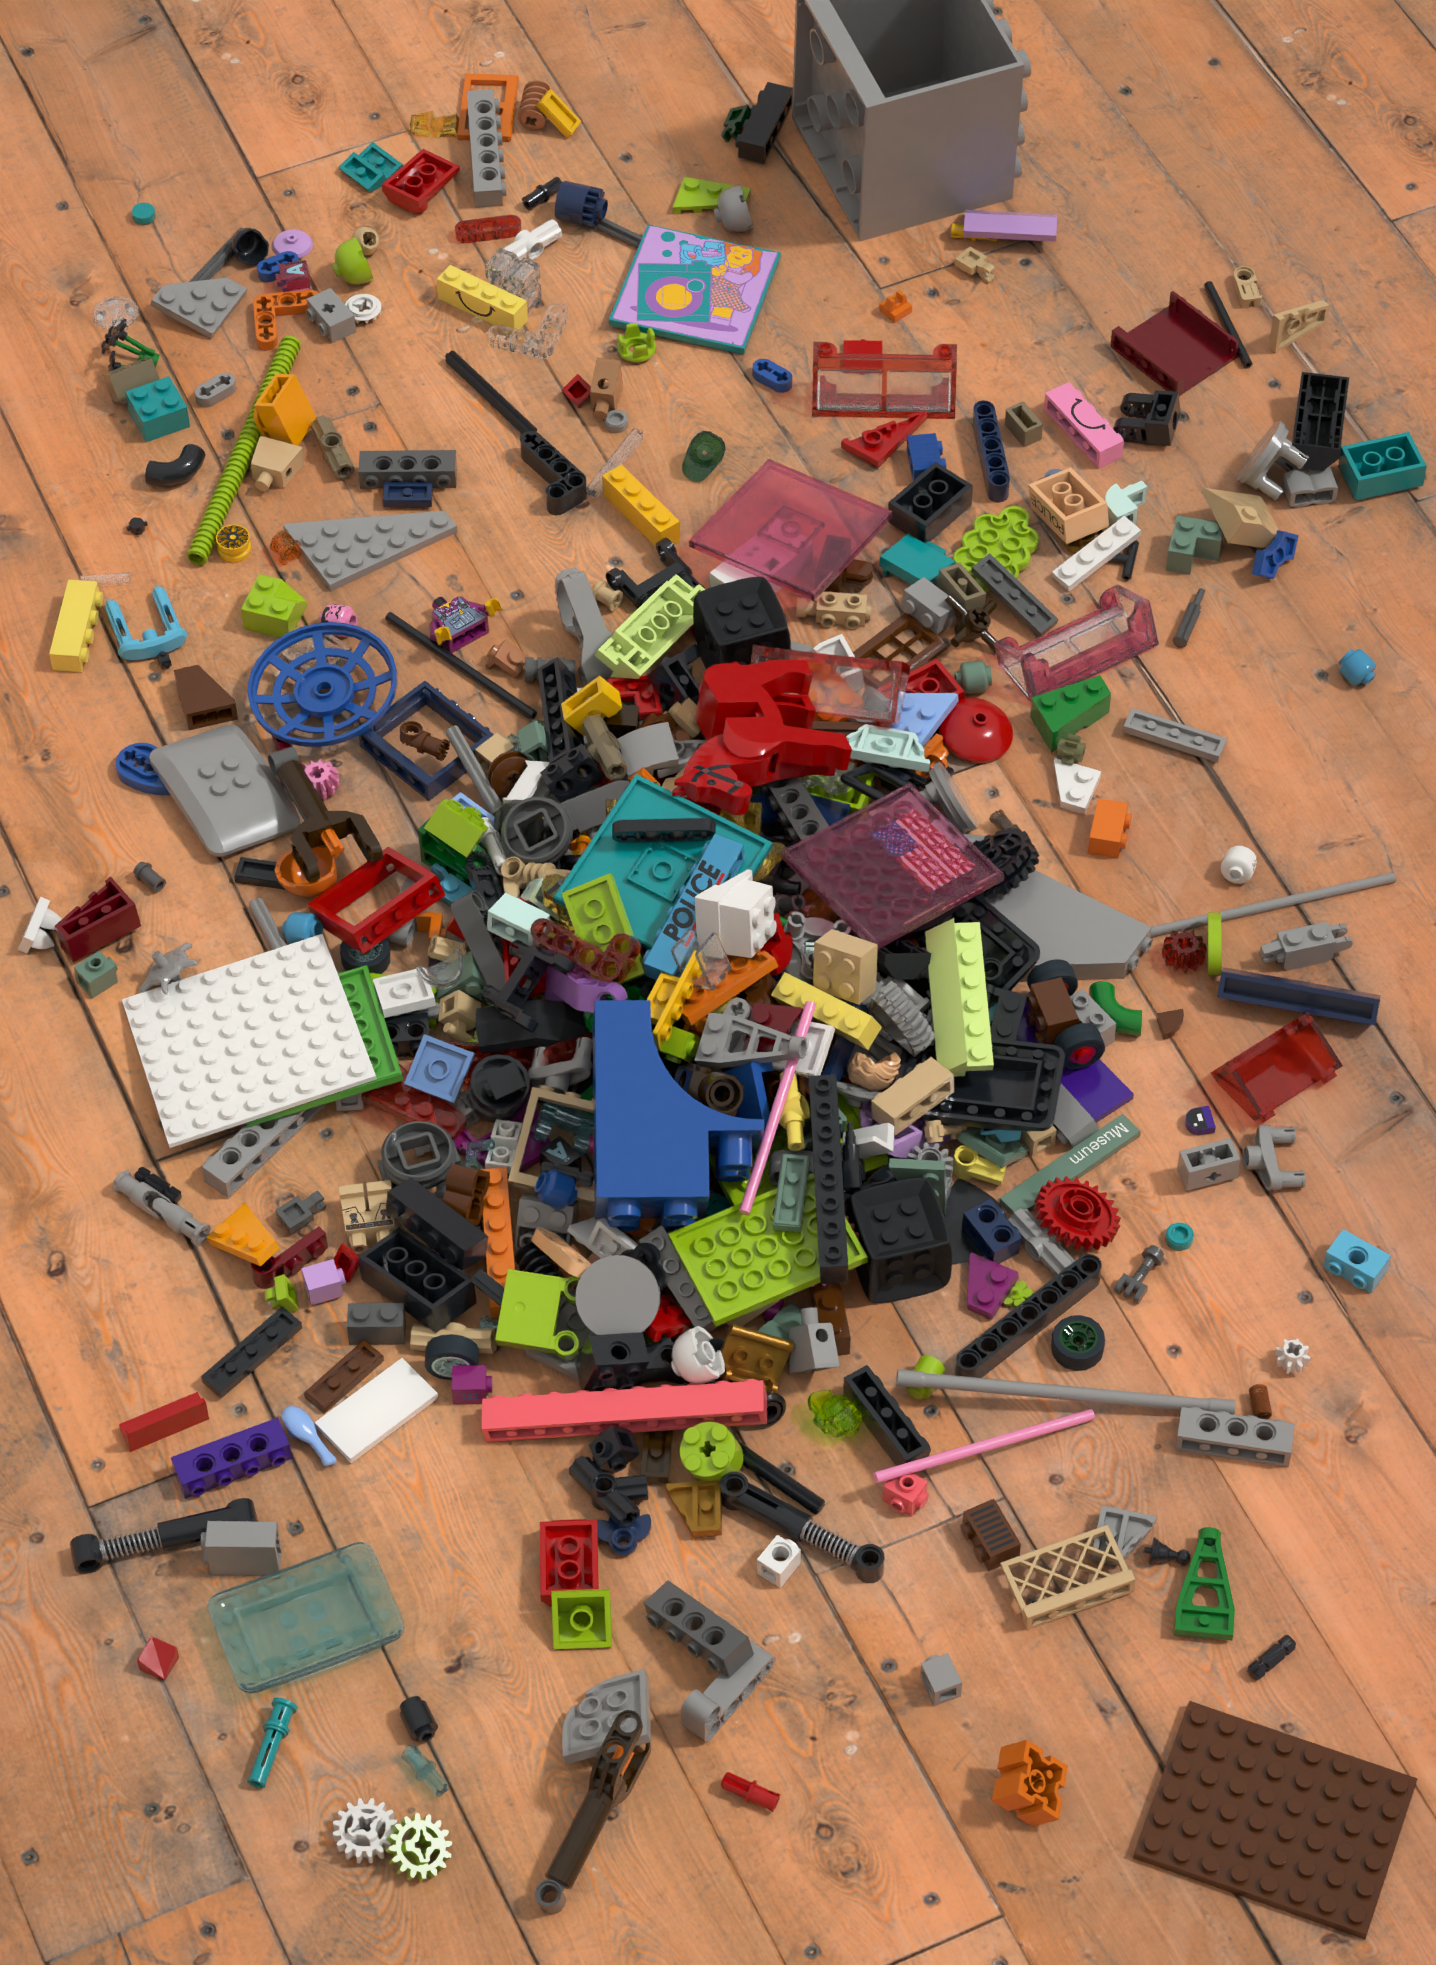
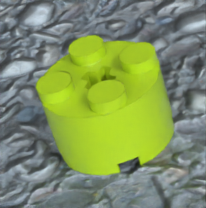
M703 1422L688 1428L684 1432L680 1445V1458L685 1468L697 1481L713 1482L721 1480L729 1472H739L743 1464V1451L738 1441L724 1425L716 1422Z

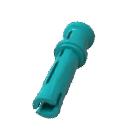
M274 1698L272 1700L273 1709L269 1720H266L263 1725L265 1735L250 1777L247 1780L254 1787L265 1788L281 1740L289 1734L288 1725L292 1714H295L298 1709L297 1705L290 1700L284 1698ZM270 1749L265 1764L262 1767L266 1752Z

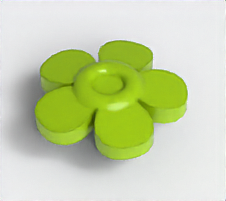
M1018 1281L1003 1304L1005 1306H1012L1014 1304L1017 1307L1033 1294V1290L1027 1288L1026 1282Z

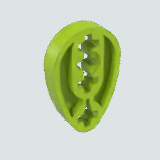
M1208 912V976H1221V912Z

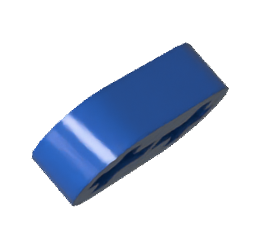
M286 251L262 260L257 265L258 278L263 282H273L293 274L287 273V269L299 265L298 255L295 252Z
M758 359L753 363L752 376L756 381L780 393L787 392L792 388V374L785 368L768 359Z

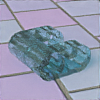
M543 1101L532 1138L545 1143L552 1126L559 1127L574 1133L571 1147L583 1157L593 1132V1114Z

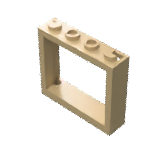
M540 1085L539 1088L532 1087L508 1179V1186L535 1192V1185L539 1177L521 1173L520 1168L538 1100L593 1113V1098L592 1101L581 1099V1095L577 1093L566 1092L565 1095L556 1093L554 1088ZM575 1186V1190L578 1191L575 1200L579 1201L580 1204L594 1207V1191Z

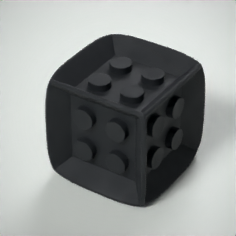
M749 577L705 589L695 596L693 603L694 635L697 646L703 654L700 657L706 669L716 664L732 663L734 661H737L740 665H750L768 660H791V639L787 620L772 586L764 577Z
M909 1178L860 1190L849 1197L846 1216L849 1217V1224H855V1232L859 1233V1242L868 1256L867 1263L855 1268L862 1288L871 1303H887L924 1295L939 1290L949 1283L952 1271V1247L949 1231L935 1190L927 1178Z

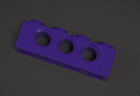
M277 1417L171 1457V1462L176 1479L186 1499L192 1496H200L218 1486H227L234 1480L242 1477L256 1475L259 1471L271 1466H280L287 1460L292 1459L290 1444ZM257 1449H264L263 1451L255 1452ZM230 1459H237L234 1462H228ZM204 1469H211L207 1472H201Z

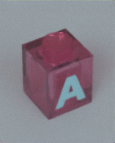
M306 260L278 264L280 274H275L277 288H282V292L311 290Z

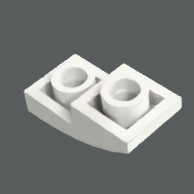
M496 1119L491 1134L490 1149L485 1161V1169L507 1167V1174H510L523 1123Z

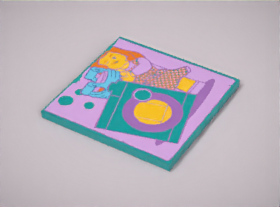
M648 224L610 315L609 326L626 329L627 324L638 323L639 330L642 333L647 334L648 328H652L655 336L744 354L780 262L781 252Z

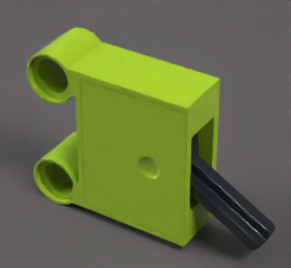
M508 1269L504 1288L483 1270H478L473 1275L471 1283L501 1306L495 1338L497 1345L555 1354L563 1360H572L578 1355L580 1345L577 1336L571 1331H561L556 1335L562 1296H565L568 1303L576 1306V1299L569 1294V1289L574 1285H578L580 1278L575 1276L562 1278ZM565 1339L574 1342L573 1349L567 1352L559 1349L560 1343Z

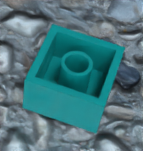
M170 376L125 391L128 412L145 442L190 427L188 408Z

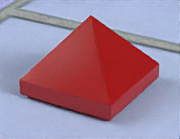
M343 1243L333 1260L337 1269L342 1268L345 1280L351 1282L359 1267L358 1256Z

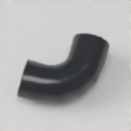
M188 444L183 447L180 456L174 461L158 462L150 460L145 472L146 484L175 486L188 481L201 468L206 455L204 450L197 445Z

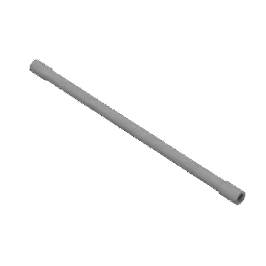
M898 1369L896 1376V1386L928 1387L1181 1410V1407H1198L1206 1411H1225L1233 1415L1235 1413V1400L1206 1399L924 1373L923 1371Z

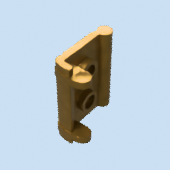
M731 1324L720 1350L725 1363V1372L719 1376L722 1380H732L735 1382H743L747 1379L763 1380L766 1390L778 1393V1382L788 1356L794 1349V1342Z

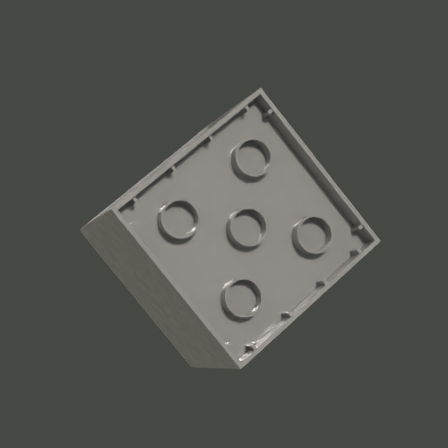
M796 0L792 119L860 241L964 213L965 210H974L1012 199L1014 179L1022 175L1021 162L1016 152L1017 146L1025 142L1024 129L1019 119L1020 112L1027 111L1028 108L1027 95L1022 85L1023 78L1030 77L1031 65L1025 50L1016 51L1013 47L1012 32L1005 18L997 20L995 17L993 0Z

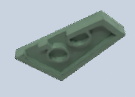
M890 1158L889 1168L897 1181L909 1178H927L935 1190L945 1217V1161Z

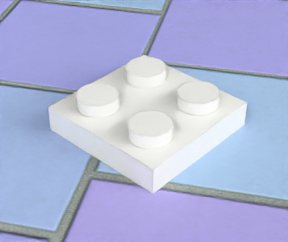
M424 967L373 979L384 1018L436 1006L435 997Z

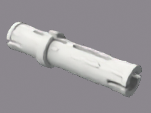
M483 817L484 824L489 829L480 843L487 849L496 872L502 875L501 866L508 857L500 843L501 837L499 832L493 828L489 818Z

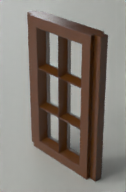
M904 613L852 653L858 664L872 654L881 661L869 671L861 667L864 682L877 690L929 663L946 650L948 645L944 643L943 639L911 615ZM909 627L917 635L903 644L896 636ZM922 637L930 645L917 654L909 646ZM889 641L900 647L886 658L877 652ZM903 651L913 657L900 668L890 662ZM885 664L895 671L883 681H879L872 675Z

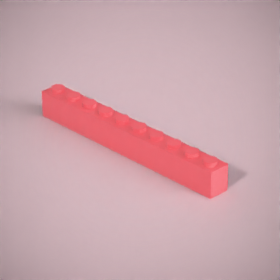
M755 1379L732 1383L718 1381L715 1384L701 1385L689 1383L686 1386L665 1384L655 1388L636 1386L625 1390L607 1388L603 1391L594 1392L578 1390L575 1393L563 1394L559 1392H550L546 1395L521 1394L518 1397L497 1395L482 1399L481 1429L486 1442L599 1435L611 1426L627 1429L631 1433L682 1430L703 1422H716L725 1427L767 1424V1393L764 1381Z

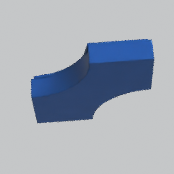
M1277 530L1272 543L1267 548L1256 550L1252 575L1268 579L1275 578L1281 564L1287 560L1294 559L1298 535Z

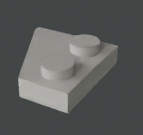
M1102 1505L1097 1528L1105 1525L1109 1526L1125 1560L1155 1526L1156 1516ZM1105 1535L1095 1538L1093 1548L1105 1552L1108 1546ZM1091 1554L1092 1561L1101 1562V1557ZM1109 1560L1105 1561V1563L1118 1566V1564L1111 1562Z

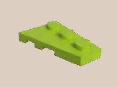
M684 177L673 205V214H681V210H693V213H702V209H717L719 195L724 190L735 185ZM741 187L743 191L742 196L746 203H748L751 188Z

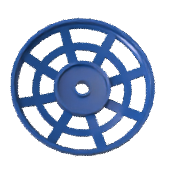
M326 622L311 624L283 635L264 650L250 673L248 699L257 722L275 738L297 746H331L361 735L384 716L395 697L398 685L397 669L388 647L370 631L346 623ZM323 635H345L361 641L354 652L340 648H325ZM313 637L314 651L300 655L289 664L277 656L289 646ZM369 646L375 648L384 658L389 668L388 672L375 677L371 666L362 658ZM326 657H340L348 659L343 667L334 664H327ZM316 659L317 666L306 670L303 674L295 670L302 664ZM270 663L281 671L274 683L273 695H257L260 678ZM356 665L360 666L368 677L367 680L357 683L353 682L350 673ZM289 677L296 682L294 694L281 695L286 679ZM391 680L390 692L385 703L378 712L369 710L375 699L377 686ZM321 689H331L326 694L319 693ZM369 689L368 697L362 707L352 702L356 692ZM297 703L301 712L292 719L284 711L282 704ZM258 704H274L278 716L286 724L277 731L264 720ZM344 710L355 714L346 721L334 725L333 716L342 713ZM310 716L323 718L324 727H310L302 725V723ZM361 717L369 719L358 728L343 735L335 736V731L352 725ZM297 729L307 733H324V739H300L287 736V734Z

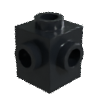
M615 1426L602 1431L589 1444L593 1455L592 1459L597 1468L616 1473L623 1470L631 1460L640 1454L631 1431Z

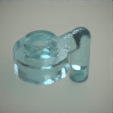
M487 1139L469 1143L467 1145L466 1161L461 1162L459 1165L482 1169V1166L477 1161V1152L493 1150L495 1148L494 1140Z

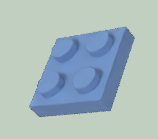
M424 1034L404 1085L455 1104L475 1054Z

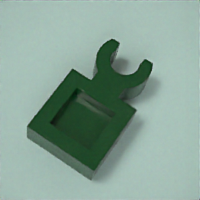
M749 105L730 109L724 122L725 129L721 134L726 142L729 141L731 136L736 140L738 134H741L740 129L743 128L745 120L750 118L751 108Z

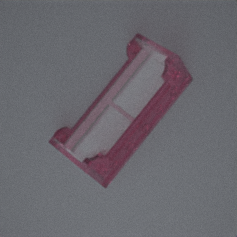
M1117 584L1102 593L1099 601L1100 609L1021 646L1012 637H1005L994 642L998 664L1030 702L1032 697L1084 681L1159 645L1150 601Z

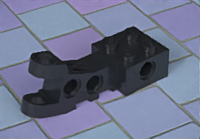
M643 1332L590 1335L575 1363L581 1390L589 1392L603 1391L607 1388L617 1390L631 1389L642 1382L668 1381L676 1384H683L685 1382L689 1384L690 1382L681 1376H677L672 1369V1349L675 1342H672L671 1337L661 1338L659 1343L645 1344ZM714 1338L709 1340L715 1353L721 1350L724 1340ZM719 1377L718 1379H716V1380H714V1381H712V1382L706 1383V1384H715V1383L718 1382V1381H725V1380H722V1379Z

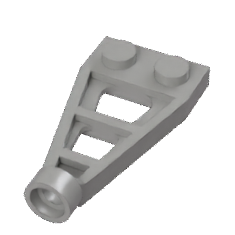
M709 1013L694 1061L700 1066L728 1068L742 1066L751 1062L767 1063L791 1060L793 1058L803 1059L807 1053L808 1043L806 1037L791 1036L735 1015ZM734 1032H741L750 1036V1041L745 1051L728 1052ZM761 1037L776 1040L773 1051L756 1052Z

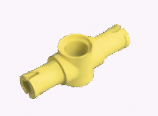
M794 1073L779 1123L786 1129L788 1148L791 1151H800L805 1148L803 1127L805 1126V1119L810 1118V1108L806 1098L798 1092L797 1074Z

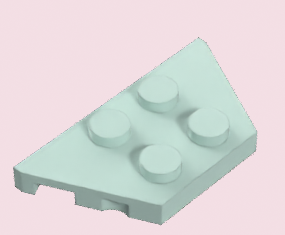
M865 724L858 728V731L846 736L852 748L851 759L862 760L866 763L884 764L893 768L901 767L929 772L930 760L925 759V750L919 744L916 733Z

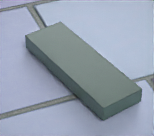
M782 1153L773 1230L801 1232L810 1156Z

